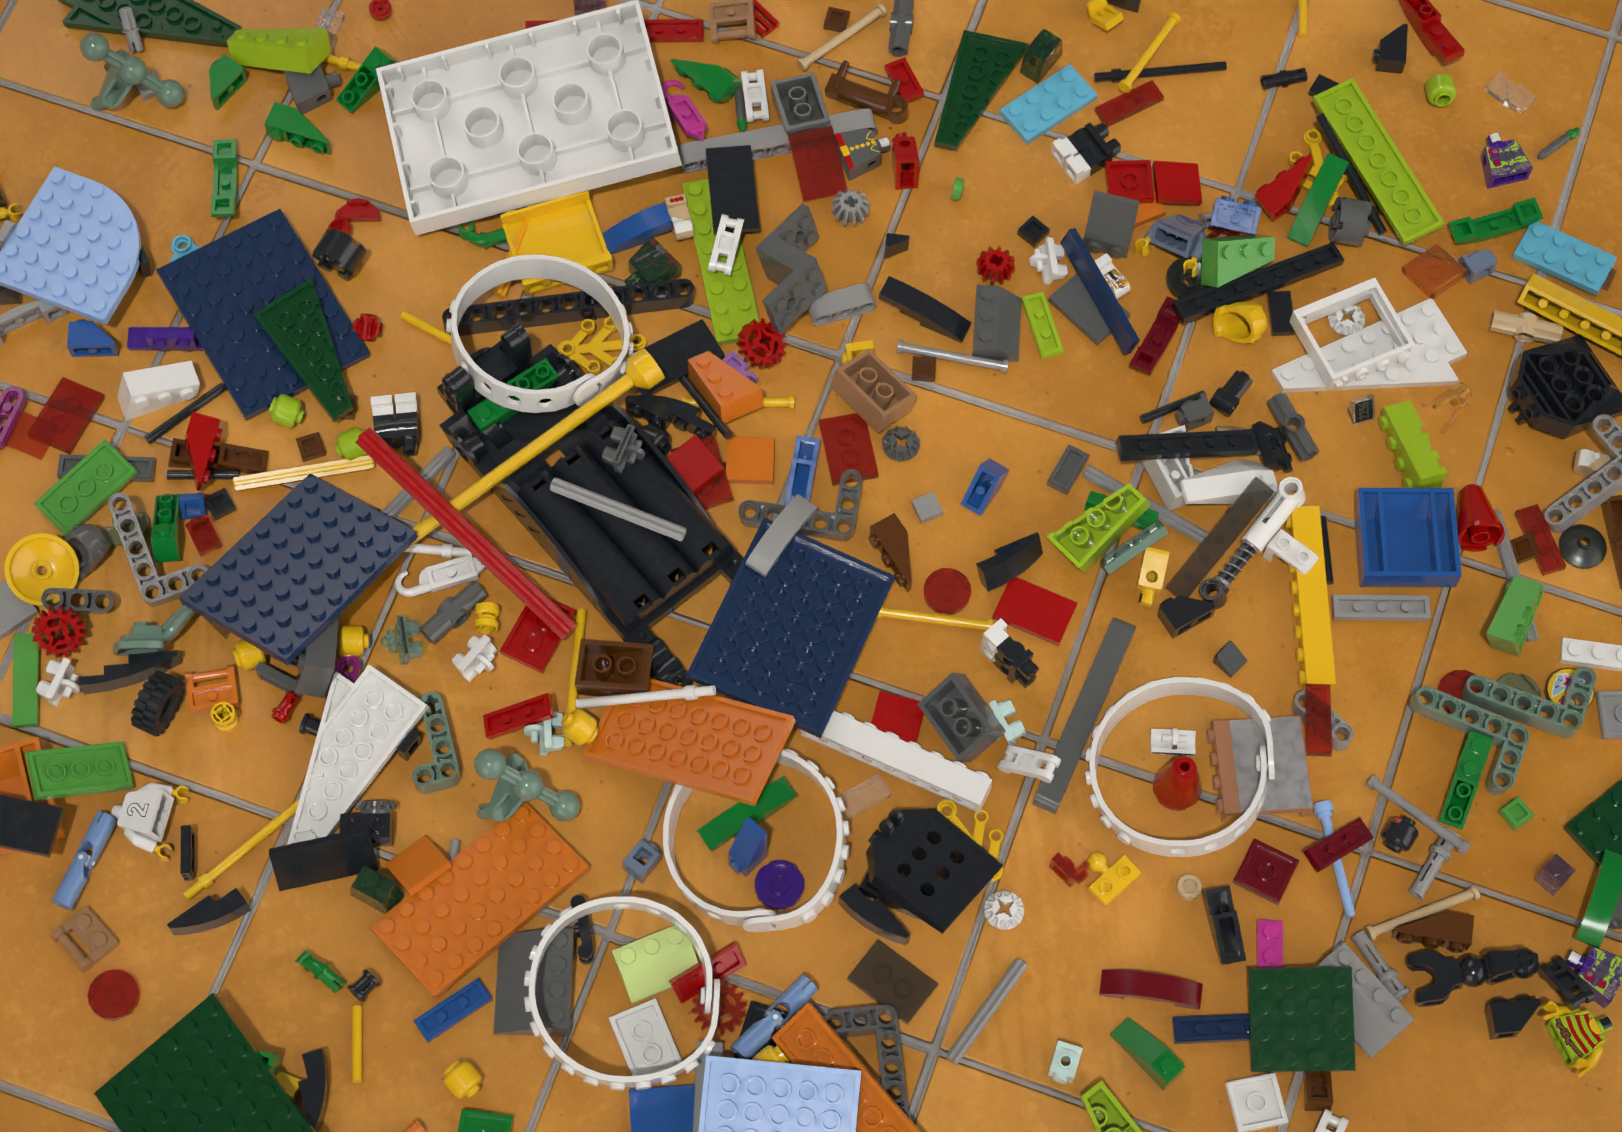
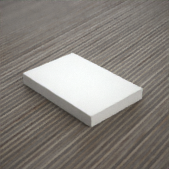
M656 998L608 1017L632 1076L660 1072L682 1062Z

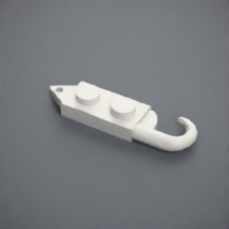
M470 554L426 567L419 575L420 585L414 587H403L401 582L408 575V571L401 572L396 577L395 588L398 593L405 597H414L431 591L433 593L479 579L478 575L486 567L481 565L482 563Z

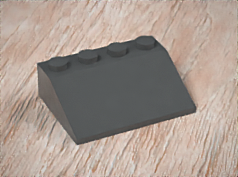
M544 929L514 933L498 948L494 1035L534 1036L529 1024L533 1022L531 1012H526L524 997L529 996V986H524L526 970L531 971L533 960L529 959L533 946H538L543 937L540 934ZM562 929L547 947L537 973L535 986L536 1005L541 1021L549 1036L571 1035L575 953L574 929Z

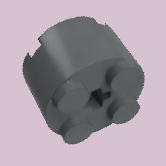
M1337 197L1332 210L1336 211L1329 221L1328 237L1331 239V242L1362 246L1364 235L1368 236L1371 228V222L1367 220L1371 213L1372 202Z

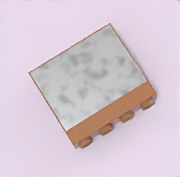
M1301 715L1270 717L1271 722L1269 724L1273 738L1275 779L1269 780V772L1267 770V791L1264 804L1258 815L1299 812L1300 817H1309L1314 807ZM1252 718L1213 720L1210 729H1207L1208 744H1212L1213 752H1210V765L1215 767L1216 774L1213 775V789L1218 790L1219 798L1215 801L1216 813L1221 814V822L1226 821L1227 816H1242L1250 807L1259 788L1261 770L1257 771L1256 755H1260V746L1264 745L1267 755V747L1261 729Z

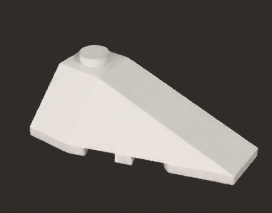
M1233 460L1180 482L1185 504H1265L1279 491L1273 470L1255 460Z

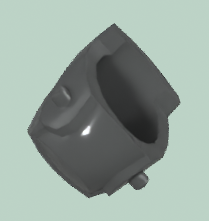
M85 523L80 527L77 524L74 525V530L67 534L64 539L77 556L79 562L78 580L88 575L104 558L111 547V542L106 535L93 524Z

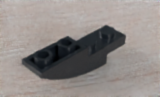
M632 395L625 398L627 412L635 418L641 417L647 420L649 424L655 423L664 430H667L672 423L680 431L686 430L693 435L696 434L703 442L706 440L713 443L717 436L716 427L701 419L700 408L692 404L656 395Z

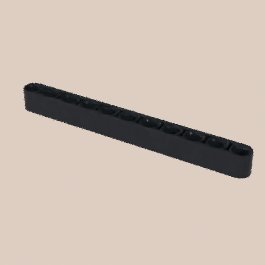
M688 279L611 287L620 303L624 305L627 315L686 308L693 304L695 298L694 285ZM584 291L470 305L464 312L457 330L459 336L509 330L512 325L517 323L523 328L583 321L585 319L592 320V317H597V319L607 318L610 315L596 299ZM681 292H688V294H686V295H681V294H679V293H681ZM660 294L665 295V297L662 298L656 296ZM637 297L643 298L642 300H639V301L634 300V298H637ZM590 303H597L595 306H588ZM567 306H573L572 309H565ZM450 308L446 309L442 314L445 332L447 319H451L452 313L449 312ZM543 309H550L548 312H542ZM520 312H527L525 315H519ZM497 315H505L501 318H496ZM476 317L481 318V319L478 320V321H473V320H472V319H474V318H476Z

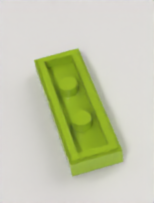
M1044 291L1022 296L1021 302L1041 360L1063 355L1064 350Z

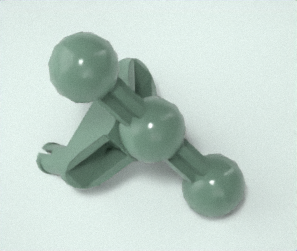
M89 33L81 40L80 50L87 60L92 62L104 60L106 63L104 64V69L107 71L99 96L92 98L91 107L95 111H101L105 107H116L123 101L133 85L140 83L156 92L158 102L165 107H177L183 101L185 92L178 81L173 79L162 81L147 72L145 62L139 57L131 56L124 50L114 52L109 48V43L102 34Z
M488 748L479 752L476 756L474 763L476 773L486 780L498 778L490 803H483L478 806L480 810H477V816L480 819L491 818L497 822L505 821L516 812L523 802L534 799L549 805L552 816L557 820L566 822L578 815L580 811L578 796L567 790L556 793L544 786L542 777L536 771L529 770L525 760L520 755L512 753L505 758L499 750Z

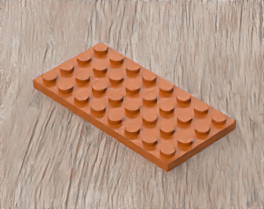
M650 678L648 692L681 689L684 687ZM716 695L701 696L696 700L681 698L609 705L597 726L599 730L595 739L587 745L583 755L591 761L755 806L796 720L792 715Z
M525 801L509 819L496 822L449 861L452 866L450 869L413 896L408 895L371 925L370 929L436 1000L590 869L580 856Z

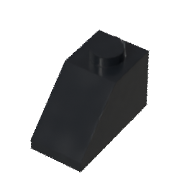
M1402 24L1380 40L1378 48L1373 50L1372 62H1376L1375 71L1402 74L1406 64L1408 24Z
M1180 595L1174 599L1170 597L1160 604L1157 616L1174 639L1213 617L1216 606L1214 603Z

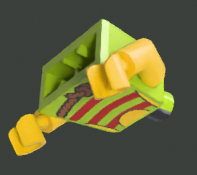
M1550 1001L1540 1006V1009H1545L1547 1015L1543 1017L1544 1020L1553 1018L1545 1027L1567 1068H1577L1579 1071L1577 1077L1581 1078L1589 1070L1593 1069L1603 1054L1602 1046L1607 1042L1603 1033L1613 1029L1612 1022L1608 1016L1595 1020L1590 1010L1582 1011L1578 1008L1571 1011L1565 1005H1556V1003Z

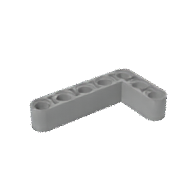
M1602 414L1597 416L1593 421V429L1596 439L1614 460L1546 509V524L1548 529L1554 533L1565 531L1622 489V448L1614 447L1615 444L1622 443V428L1609 415ZM1602 426L1610 427L1607 431L1599 430ZM1617 473L1621 475L1615 480L1609 478L1612 474ZM1593 488L1601 489L1597 494L1590 493V490ZM1574 502L1582 503L1578 508L1570 507ZM1555 516L1562 517V519L1559 522L1551 521V519Z
M115 493L109 498V509L139 591L146 604L157 607L179 599L196 582L193 580L194 575L198 572L205 573L208 570L207 567L202 564H194L159 577L129 497L124 493ZM118 502H126L125 509L120 511L115 509V505ZM126 524H135L133 531L128 533L123 531V527ZM135 545L143 546L141 553L136 555L131 553V549ZM143 567L151 568V573L145 577L140 576L139 571ZM178 580L183 583L179 590L170 589L174 581ZM151 589H158L159 595L156 598L150 599L147 597Z

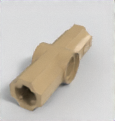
M1494 310L1489 325V331L1512 335L1515 340L1522 343L1539 341L1549 344L1560 341L1563 333L1562 325L1538 320V317L1532 313L1515 315Z

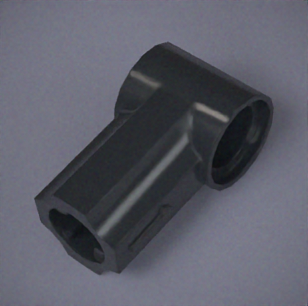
M1236 370L1223 388L1219 387L1209 402L1210 405L1227 417H1230L1237 408L1241 397L1252 385L1253 380L1244 371Z

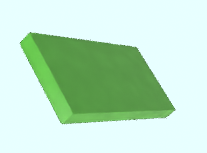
M104 439L42 495L34 505L67 536V534L74 530V525L77 524L80 527L109 501L113 494L118 493L130 482L138 472Z
M123 742L29 751L24 755L35 801L132 790L134 787Z

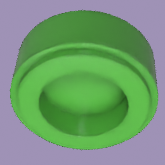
M955 178L950 199L960 200L964 179Z

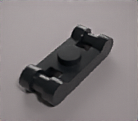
M581 895L572 897L570 902L572 908L586 903L585 898ZM585 915L578 919V923H574L576 939L581 938V945L578 947L579 960L582 964L588 965L593 962L594 953L588 915Z
M1560 955L1552 958L1551 962L1547 964H1539L1538 975L1551 985L1571 1011L1578 1009L1580 1004L1584 1002L1588 1004L1595 1000V995L1591 988ZM1578 991L1579 994L1574 995L1573 992Z

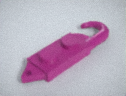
M675 80L663 82L661 87L665 103L674 120L686 137L692 136L703 141L704 131L707 130V123L690 98L682 94L671 96L667 91L671 86L684 89V85Z

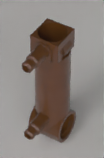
M846 60L842 62L836 74H831L825 87L826 97L861 109H871L873 113L888 118L893 124H902L908 119L907 101L904 97L897 95L901 84L900 80H894L887 94L845 78L849 62ZM895 107L902 108V110L897 113L892 111V109Z

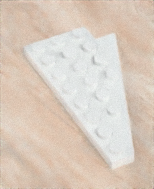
M1430 298L1397 313L1415 344L1411 357L1405 362H1395L1383 371H1373L1364 379L1358 380L1356 378L1342 388L1335 387L1330 390L1327 388L1308 354L1273 369L1271 376L1282 393L1455 385L1459 379L1450 364L1465 358L1467 351L1434 300ZM1381 320L1320 349L1336 374L1394 350L1398 346Z
M371 665L366 667L355 683H352L336 671L333 674L287 845L331 836L340 824V814H348L397 750L399 744L429 708L428 705Z

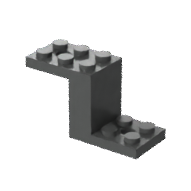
M803 203L755 248L767 279L778 284L762 301L773 330L779 334H782L827 290L817 259L805 252L820 237L810 209Z

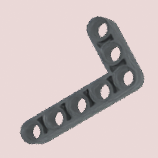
M854 469L846 470L840 479L835 513L816 510L805 526L803 525L798 533L836 541L850 540L855 532L862 490L861 474ZM848 479H855L858 484L854 487H849L845 482ZM746 500L739 506V519L744 526L759 528L763 518H767L771 513L779 515L786 505ZM849 501L854 504V507L846 510L842 508L841 504ZM748 509L754 510L756 512V514L751 518H747L743 515V513ZM822 520L827 525L822 529H818L814 526V523ZM841 524H847L850 530L840 532L837 527Z
M890 1005L837 1009L826 1013L824 1019L827 1022L833 1019L840 1021L841 1027L833 1029L840 1038L875 1035L880 1084L887 1093L892 1089L898 1090L901 1093V1097L894 1101L909 1117L896 1010ZM884 1014L889 1015L892 1018V1022L883 1024L878 1018ZM857 1017H862L867 1021V1024L860 1027L855 1025L853 1020ZM886 1039H890L895 1043V1047L886 1049L881 1043ZM889 1064H893L898 1068V1072L888 1074L884 1068Z

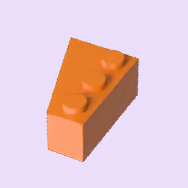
M707 351L688 359L689 379L724 423L763 407V389L711 352Z

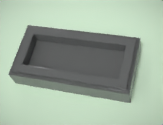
M1068 445L1047 480L1046 485L1068 495L1090 455Z
M262 662L258 663L255 669L259 679L285 692H295V679ZM294 693V697L298 696L301 699L303 694Z

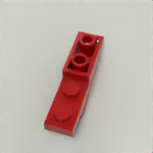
M1399 0L1413 30L1431 56L1437 54L1444 64L1464 56L1465 49L1442 24V15L1429 0Z

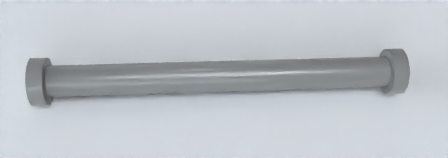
M904 340L898 341L896 351L898 354L905 352L1001 370L1004 374L1007 372L1009 360L1006 359L998 361L903 343Z
M1374 774L1368 780L1366 786L1369 789L1374 788L1459 849L1458 852L1461 855L1466 854L1469 850L1471 842L1468 840L1463 841L1379 781L1377 775Z

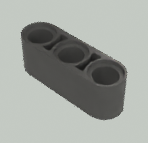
M48 588L41 596L42 604L47 610L50 605L46 603V597L53 593L60 597L59 603L52 606L54 610H58L59 605H62L64 611L71 607L72 613L107 614L114 606L112 595L103 590ZM75 595L83 596L85 599L83 606L74 607L71 604L72 597ZM101 596H105L110 600L108 607L104 609L96 606V600Z

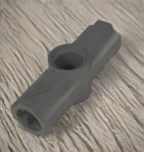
M894 0V8L890 18L889 32L891 33L888 49L889 53L897 57H902L908 52L909 35L912 33L914 0Z
M1286 393L1276 394L1269 399L1267 405L1281 428V434L1289 441L1300 462H1306L1319 453V449L1305 427V419L1296 412ZM1288 425H1294L1297 429H1291Z
M470 582L455 597L445 599L439 605L437 612L419 627L420 632L430 643L435 644L452 628L460 627L468 619L469 613L475 609L476 604L481 603L487 598V594L478 583Z

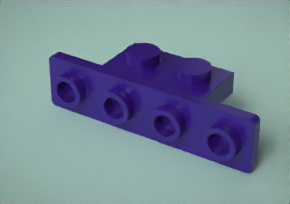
M129 327L128 350H203L197 341L194 330H191L190 327Z

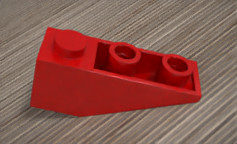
M1311 154L1306 157H1300L1294 162V166L1287 171H1281L1277 174L1274 181L1270 184L1262 185L1255 194L1256 201L1272 222L1292 209L1314 165Z
M192 412L186 431L185 445L196 490L200 491L202 483L207 484L210 476V470H207L208 463L214 462L217 452L216 449H213L214 443L220 442L223 429L219 428L220 419Z

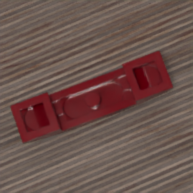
M1166 297L1153 325L1141 346L1138 347L1129 366L1148 375L1152 374L1181 322L1172 307L1175 299Z
M1102 970L1099 996L1119 999L1132 997L1174 1003L1175 1007L1200 1010L1203 984L1151 972Z

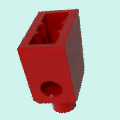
M904 132L896 134L892 139V166L895 190L918 188L919 156L915 137L908 136ZM902 163H908L909 168L903 170Z

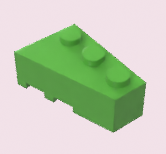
M1256 234L1255 236L1241 235L1202 238L1201 285L1218 288L1273 261L1275 257V237Z
M1516 575L1512 582L1509 581L1504 592L1505 596L1499 604L1486 633L1491 648L1519 657L1545 592L1543 584Z

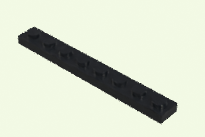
M1334 242L1242 275L1218 288L1210 287L1173 301L1172 307L1182 324L1214 313L1216 308L1220 306L1243 302L1343 265L1345 259Z

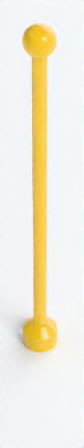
M642 347L627 358L624 376L451 499L449 503L460 512L493 488L494 485L503 481L633 386L651 389L665 379L660 367L647 350ZM431 515L412 528L417 532L418 538L408 548L441 524Z

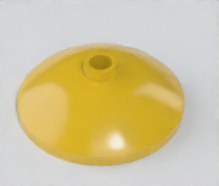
M46 533L32 534L19 540L9 551L4 567L5 578L9 588L19 599L31 605L43 606L41 596L46 589H74L79 577V562L72 547L63 539ZM41 566L47 570L44 575L37 573V569ZM54 593L46 597L48 605L60 601V597Z

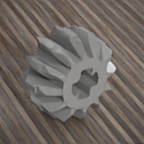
M847 187L845 193L839 191L837 197H834L832 200L833 207L831 212L835 215L837 222L843 220L844 227L848 223L855 227L856 221L863 224L864 217L869 216L870 202L866 199L865 192L859 194L857 188L850 192Z

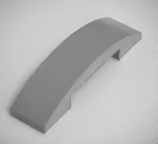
M38 300L0 315V346L4 344L1 336L44 317L48 324L67 315V310Z
M797 494L765 532L745 564L766 577L778 561L781 553L803 525L805 526L818 507Z

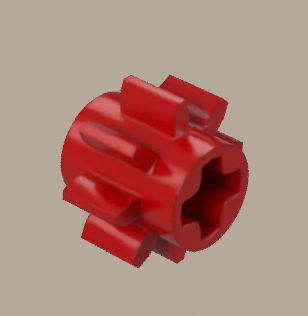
M362 313L360 318L354 320L352 331L357 332L359 339L375 340V335L379 336L382 333L383 323L378 322L377 315Z

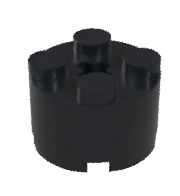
M327 228L315 247L312 256L319 261L317 265L328 272L333 269L338 272L337 275L349 281L367 254V250L360 243L356 246L352 242L354 238L346 233L333 228L329 231Z

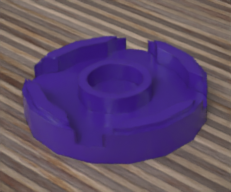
M784 860L769 862V864L758 871L755 878V893L758 900L765 907L773 910H786L793 907L800 901L804 892V878L794 864Z

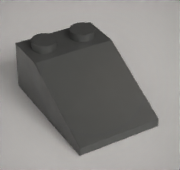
M814 72L770 82L772 102L777 117L786 133L830 124Z
M1094 191L1083 239L1087 249L1092 253H1107L1114 258H1127L1140 201Z

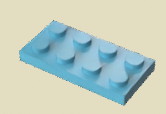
M1069 64L1001 108L999 114L1025 144L1028 145L1097 100L1098 94Z
M1539 221L1529 225L1512 257L1595 296L1598 295L1617 260V256Z

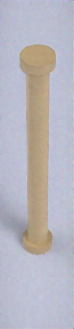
M881 3L876 5L873 11L808 56L799 58L796 61L798 67L802 71H806L810 64L878 17L887 15L886 8Z
M1475 885L1469 886L1468 890L1376 926H1366L1365 932L1371 941L1375 940L1376 936L1394 930L1397 927L1412 923L1468 900L1480 899L1479 891Z

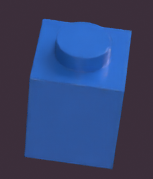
M80 319L69 322L67 348L72 357L119 356L115 341L93 321Z
M990 458L980 464L961 505L981 516L1000 490L1009 469Z

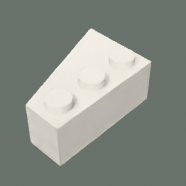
M192 361L129 371L122 374L117 399L125 421L196 397L200 383Z
M1185 425L1162 433L1186 432ZM1189 458L1141 460L1168 510L1188 505L1185 504L1180 482L1194 476Z

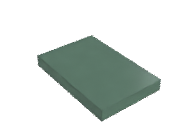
M1157 520L1102 558L1100 562L1107 573L1111 574L1169 532Z

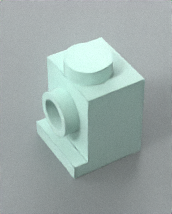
M1058 1040L1048 1076H1052V1079L1058 1083H1072L1083 1048ZM1061 1059L1069 1061L1070 1064L1068 1066L1062 1065Z

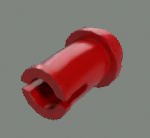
M287 691L278 707L273 708L271 717L281 724L289 721V715L300 701V698L298 696L293 698L295 694Z

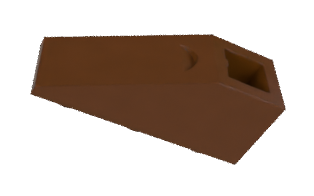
M893 513L870 526L868 539L874 549L878 548L882 554L881 559L887 568L891 567L895 573L897 584L900 587L903 586L909 592L911 590V570L907 531L896 514Z
M1448 911L1397 927L1391 938L1398 939V942L1402 944H1413L1415 942L1423 944L1426 948L1444 947L1448 948L1450 952L1462 953L1467 951L1472 945L1474 915Z

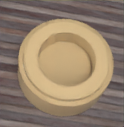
M1191 874L1182 876L1176 885L1178 896L1186 901L1198 898L1202 890L1199 878Z

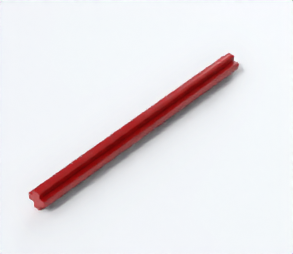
M371 427L358 436V440L355 443L561 640H564L575 630L578 624Z

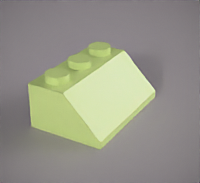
M675 926L612 950L614 963L631 1004L671 989L669 980L698 963L692 943Z

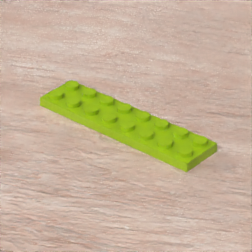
M1351 78L1313 96L1312 101L1321 114L1324 113L1344 152L1403 246L1444 227L1445 222L1355 80Z
M708 179L682 183L683 193L687 200V207L694 228L693 239L715 340L719 346L736 343L741 339L737 335L746 323L749 324L753 319L757 323L759 321L741 237L731 276L725 275L724 272L715 270V272L708 271L717 235L713 234ZM719 255L718 261L726 263L727 257Z

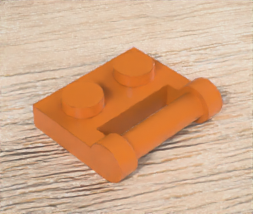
M234 664L226 665V668L194 674L193 671L185 673L190 714L211 711L212 707L219 702H228L233 707L240 706ZM228 678L226 682L195 687V683Z

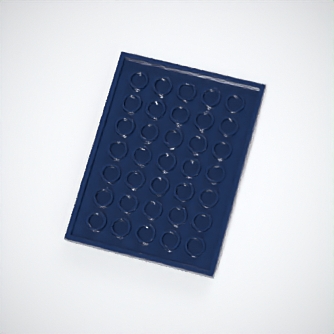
M281 209L271 212L156 269L159 278L191 330H194L197 341L245 421L269 409L274 397L278 398L281 394L293 397L308 389L253 316L255 312L308 279H313L341 372L370 357L368 349L363 341L358 338L357 332L352 331L353 325Z
M309 474L192 584L179 599L181 604L282 663L289 665L418 538L417 532L320 478Z
M763 518L686 674V678L703 686L715 685L716 692L736 701L792 715L796 720L794 727L821 738L896 576L797 532L779 556L776 564L764 577L745 564L760 539L773 523V521Z

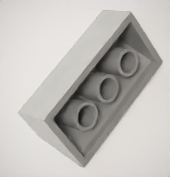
M1343 943L1316 967H1352L1355 1043L1370 1059L1402 1034L1415 1020L1346 943Z

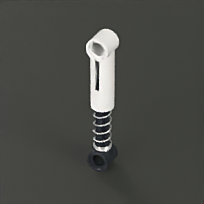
M1287 477L1281 481L1279 491L1241 538L1242 546L1236 549L1237 553L1230 557L1229 563H1225V568L1219 571V575L1209 578L1201 584L1200 594L1203 601L1214 603L1216 609L1222 608L1227 602V594L1231 587V582L1237 579L1236 576L1240 571L1243 572L1242 568L1245 564H1249L1248 561L1252 556L1255 557L1254 553H1261L1294 509L1304 504L1306 494L1298 478ZM1292 490L1297 491L1293 495H1288V493ZM1218 591L1216 596H1209L1211 592Z

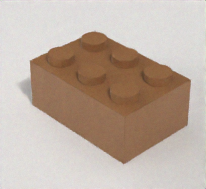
M867 349L836 369L830 385L877 433L911 412L917 397L870 349Z

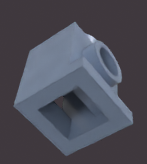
M1486 248L1480 252L1478 250L1474 251L1468 257L1466 254L1462 255L1457 268L1470 285L1492 274L1497 261L1494 253Z
M641 839L622 861L623 870L643 884L647 876L661 861L659 848L653 843H645ZM641 859L648 860L645 865L639 863Z

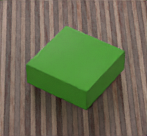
M1519 796L1498 812L1513 831L1535 816Z

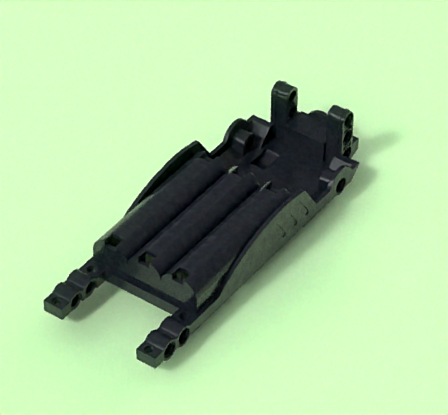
M519 323L512 325L509 330L500 336L501 341L493 347L479 349L470 356L484 372L505 384L545 358L559 375V379L548 389L564 386L583 376L576 365L566 355L560 354L552 344H549L532 357L530 337ZM458 366L450 373H446L442 378V384L437 387L438 394L454 414L439 426L461 457L481 478L581 407L575 403L567 408L551 412L529 413L520 411L502 424L497 422L485 431L480 432L468 416L467 411L487 398L473 387L468 373L461 366ZM542 399L539 402L546 403L551 401V399ZM609 403L503 481L494 485L491 490L624 642L654 644L651 673L656 680L674 685L681 683L678 686L682 687L693 685V681L686 678L687 672L679 661L669 653L664 644L649 629L720 574L731 584L743 558L715 527L684 480L652 440L618 404ZM630 424L635 426L634 432L638 435L636 440L642 442L641 449L645 452V456L643 459H635L634 464L626 462L621 474L615 472L612 465L603 461L602 454L606 447L617 449L619 446L618 443L611 441V433L614 427L626 429L627 425ZM559 449L565 457L562 458L561 456L550 467L544 459ZM553 478H559L685 527L686 535L682 541L673 539L552 492L550 484ZM712 543V554L707 557L702 549ZM678 569V580L673 583L668 576ZM644 595L645 605L639 609L633 602Z

